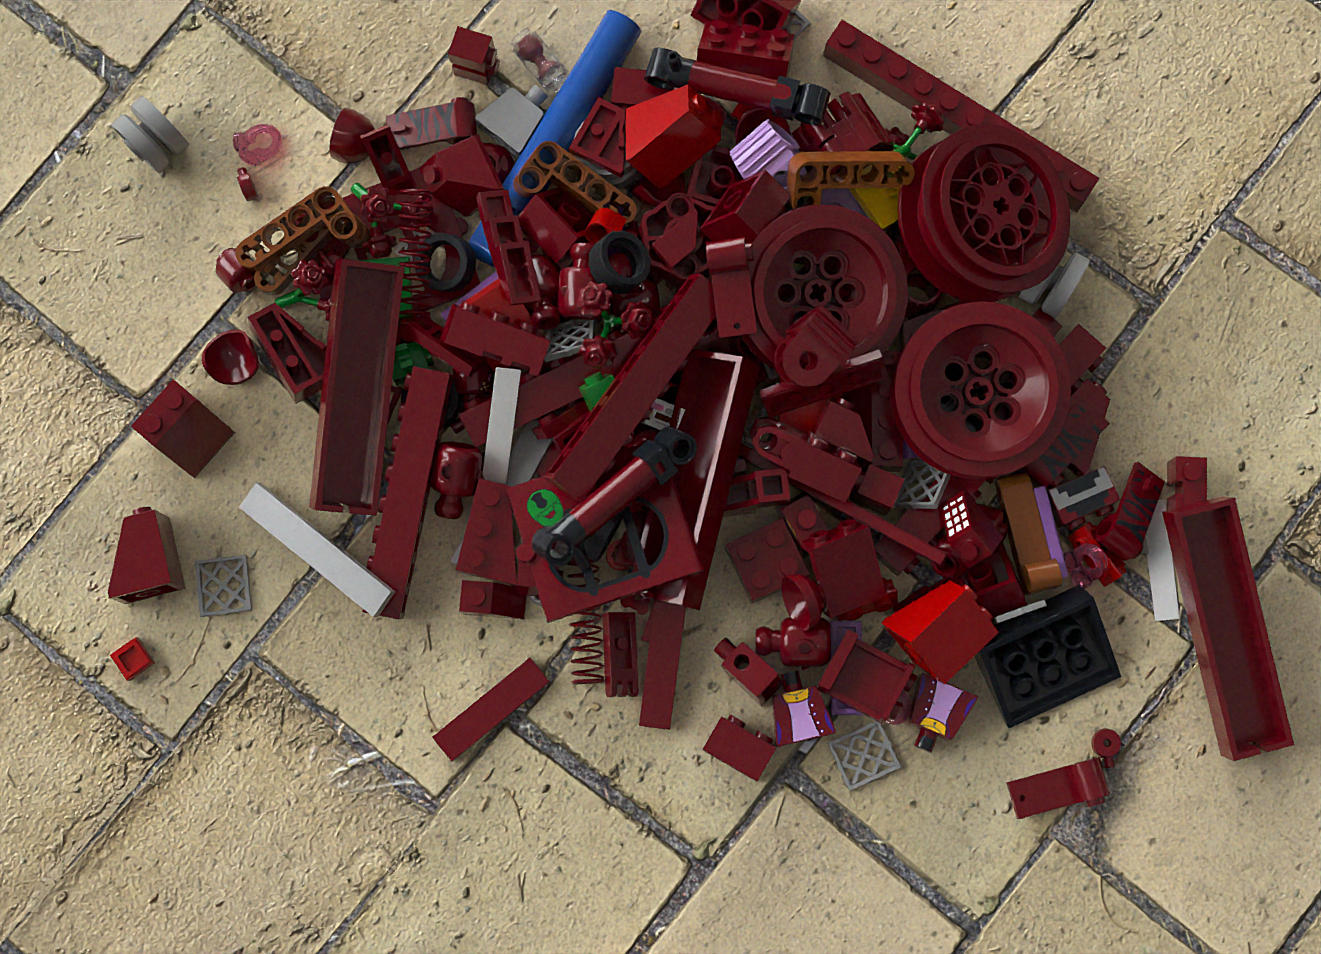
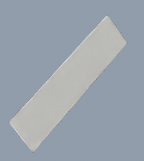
M496 367L482 474L484 480L506 484L521 374V370Z
M1165 499L1158 500L1146 533L1149 550L1147 559L1155 621L1180 619L1172 552L1162 514L1163 511H1166Z

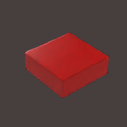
M137 637L110 655L127 681H131L155 664Z

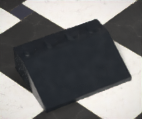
M1077 585L1045 600L1046 606L995 624L994 627L999 633L974 656L1008 728L1014 727L1122 677L1095 599L1081 585Z

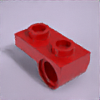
M600 208L595 211L585 230V237L589 243L596 244L607 234L613 231H621L627 219L609 208Z

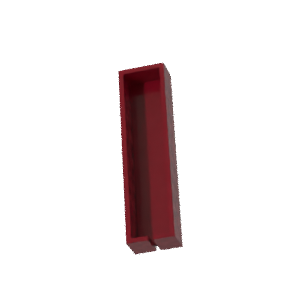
M336 259L309 507L313 510L343 513L344 510L350 514L377 516L404 266Z
M691 349L688 354L689 361L683 369L669 427L677 429L681 408L685 409L678 430L691 435L695 439L697 452L691 462L685 465L674 463L678 472L673 478L705 571L700 572L698 577H692L691 575L634 595L700 611L760 366L742 356ZM678 441L674 444L673 450L676 448ZM649 509L641 544L647 563L651 566L661 553L664 531L657 515ZM637 561L635 562L633 573L639 571Z
M1221 496L1163 511L1164 523L1221 756L1237 761L1260 755V750L1271 752L1293 746L1294 741L1235 497Z

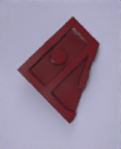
M598 97L570 145V153L622 178L625 161L626 111Z

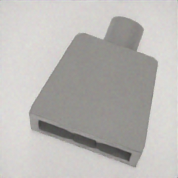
M536 85L525 96L515 88H510L475 117L477 126L518 159L545 114L539 107L548 96Z

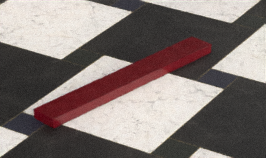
M741 443L738 458L745 459L746 462L761 470L784 468ZM788 477L790 486L809 494L810 497L851 519H857L878 531L882 536L943 568L948 560L945 552L848 500L844 503Z

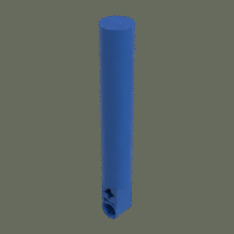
M614 10L606 12L503 182V190H508L513 215L519 216L534 197H521L513 188L514 177L537 146L545 141H553L570 153L569 147L574 140L575 132L587 118L598 97L603 98L614 79L615 67L623 65L641 35V28L626 15ZM546 150L540 151L539 157L541 161L545 164H552V154ZM530 175L522 176L523 185L528 189H534L536 186L535 179ZM548 180L538 193L547 191L552 182ZM480 222L470 238L469 244L474 250L476 259L495 268L482 222Z

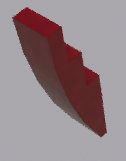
M508 190L479 192L476 195L483 230L497 275L509 305L540 302L541 298L529 241L523 240L518 215H513Z

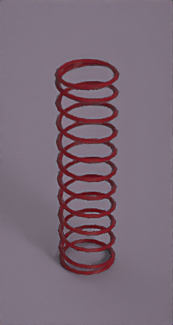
M403 189L399 191L400 194L419 195L429 199L400 202V205L423 208L429 211L400 214L399 217L429 223L399 227L400 230L428 234L399 239L400 242L428 246L419 249L400 250L398 252L399 254L427 258L425 260L400 262L398 264L399 266L426 270L425 272L403 275V279L426 282L425 284L402 286V291L425 294V296L401 298V303L424 306L425 308L400 310L399 315H430V312H423L431 308L430 305L410 300L426 299L431 294L410 288L426 287L431 285V282L426 279L410 276L426 275L431 273L432 270L427 267L410 264L426 263L432 260L428 255L412 252L426 251L432 248L428 243L414 240L426 239L432 236V233L429 231L415 228L426 227L432 224L431 220L417 216L432 212L430 207L418 204L431 201L433 198L430 195L433 192L422 189Z
M573 558L566 564L568 566H578ZM591 564V567L596 568V570H593V573L600 570V567ZM583 573L568 574L567 577L584 578ZM595 577L596 583H600V579ZM586 584L578 585V587L585 588ZM598 606V607H595V608H592V609H589V610H586V611L595 610V609L600 608L601 606ZM583 611L577 614L596 616L598 618L569 624V626L599 629L592 632L570 635L571 639L600 641L570 648L571 651L599 653L590 657L572 659L570 662L598 665L599 667L573 671L571 675L597 677L600 679L572 680V684H596L605 681V677L602 675L586 673L600 670L604 665L599 662L585 661L599 658L604 654L600 650L585 649L603 643V640L600 638L588 637V635L597 634L603 630L600 626L587 624L599 621L602 618L600 614Z

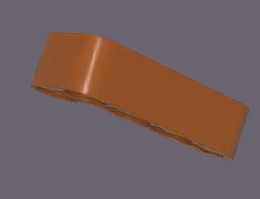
M545 141L537 146L513 180V188L521 197L529 198L534 196L549 180L592 213H595L600 208H604L603 205L612 198L613 201L609 203L610 206L607 208L617 213V208L623 207L622 214L627 219L625 225L630 223L637 214V207L631 198L553 141ZM546 150L550 152L553 157V163H543L539 157L540 151ZM565 169H572L577 173L578 180L576 183H571L565 178ZM523 175H530L535 179L536 186L534 189H528L523 185ZM590 187H596L601 191V201H595L590 197Z
M895 151L799 152L793 155L788 165L786 191L790 197L787 202L792 210L811 205H821L822 189L901 188L903 184L907 186L912 182L915 175L914 168L901 153ZM812 165L809 173L800 175L803 167ZM842 165L839 173L830 175L831 170L835 166ZM872 165L869 173L861 175V171L865 166ZM806 195L809 196V199L806 203L802 205H797V202L801 197Z
M323 186L243 240L237 246L235 256L237 261L251 271H260L325 226L329 228L338 240L345 244H352L361 237L362 226L343 197L334 188ZM327 196H334L335 205L328 210L322 209L323 199ZM303 213H308L310 215L309 223L305 227H297V218ZM344 221H352V231L347 235H341L339 233L340 225ZM277 231H283V242L278 245H272V235ZM261 242L270 249L269 252L264 250L265 247L260 244ZM250 250L256 252V260L253 262L249 260L250 254L248 252Z
M328 196L322 201V209L324 210L335 205V197ZM307 214L297 227H305L310 221V215ZM359 217L357 219L362 226L361 237L356 242L347 244L357 249L362 248V244L370 238L369 228ZM344 221L340 225L339 233L341 235L348 234L349 229L353 227L352 221ZM325 226L320 229L315 241L306 242L304 240L290 250H295L298 253V259L294 264L286 265V254H284L266 268L256 271L254 275L256 286L268 295L275 296L281 294L294 281L295 278L291 276V272L298 267L299 261L304 260L308 263L310 260H313L318 254V250L323 249L333 238L334 235L329 228ZM278 264L280 267H282L283 269H285L287 272H286L285 274H283V273L280 272V270L277 269L275 266ZM268 275L273 276V279L276 281L273 286L268 284L266 280Z
M1023 472L996 478V492L1001 511L1005 515V524L1009 525L1007 536L1024 595L1027 596L1057 589L1062 586L1061 570L1057 560L1050 557L1028 473Z

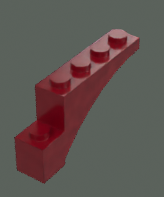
M787 468L755 471L751 474L732 478L723 517L756 513L757 508L789 504L791 498ZM648 507L641 512H631L635 526L646 522Z

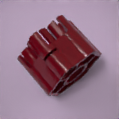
M849 91L839 95L843 107H841L836 98L827 105V109L835 120L832 119L826 110L823 125L813 126L801 122L800 127L791 133L800 147L798 149L800 152L887 151L894 144L861 93L851 95ZM812 165L805 166V169L808 173L811 170ZM842 165L835 166L831 170L830 175L839 173Z
M681 192L671 195L668 200L660 203L653 210H649L643 215L637 237L642 241L650 256L651 269L649 275L657 282L665 280V284L670 290L676 287L675 294L689 275L702 274L708 278L710 274L706 242L712 240L700 227L714 209L713 206L706 205ZM695 208L698 211L696 248L671 270L651 248V244Z

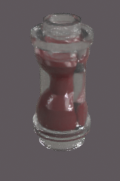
M529 28L519 32L511 41V45L514 47L513 52L546 92L551 90L554 92L559 91L569 75V71L536 32H532ZM544 52L547 54V56H548L552 61L547 60V59L545 58ZM531 63H534L538 67V71L533 67Z

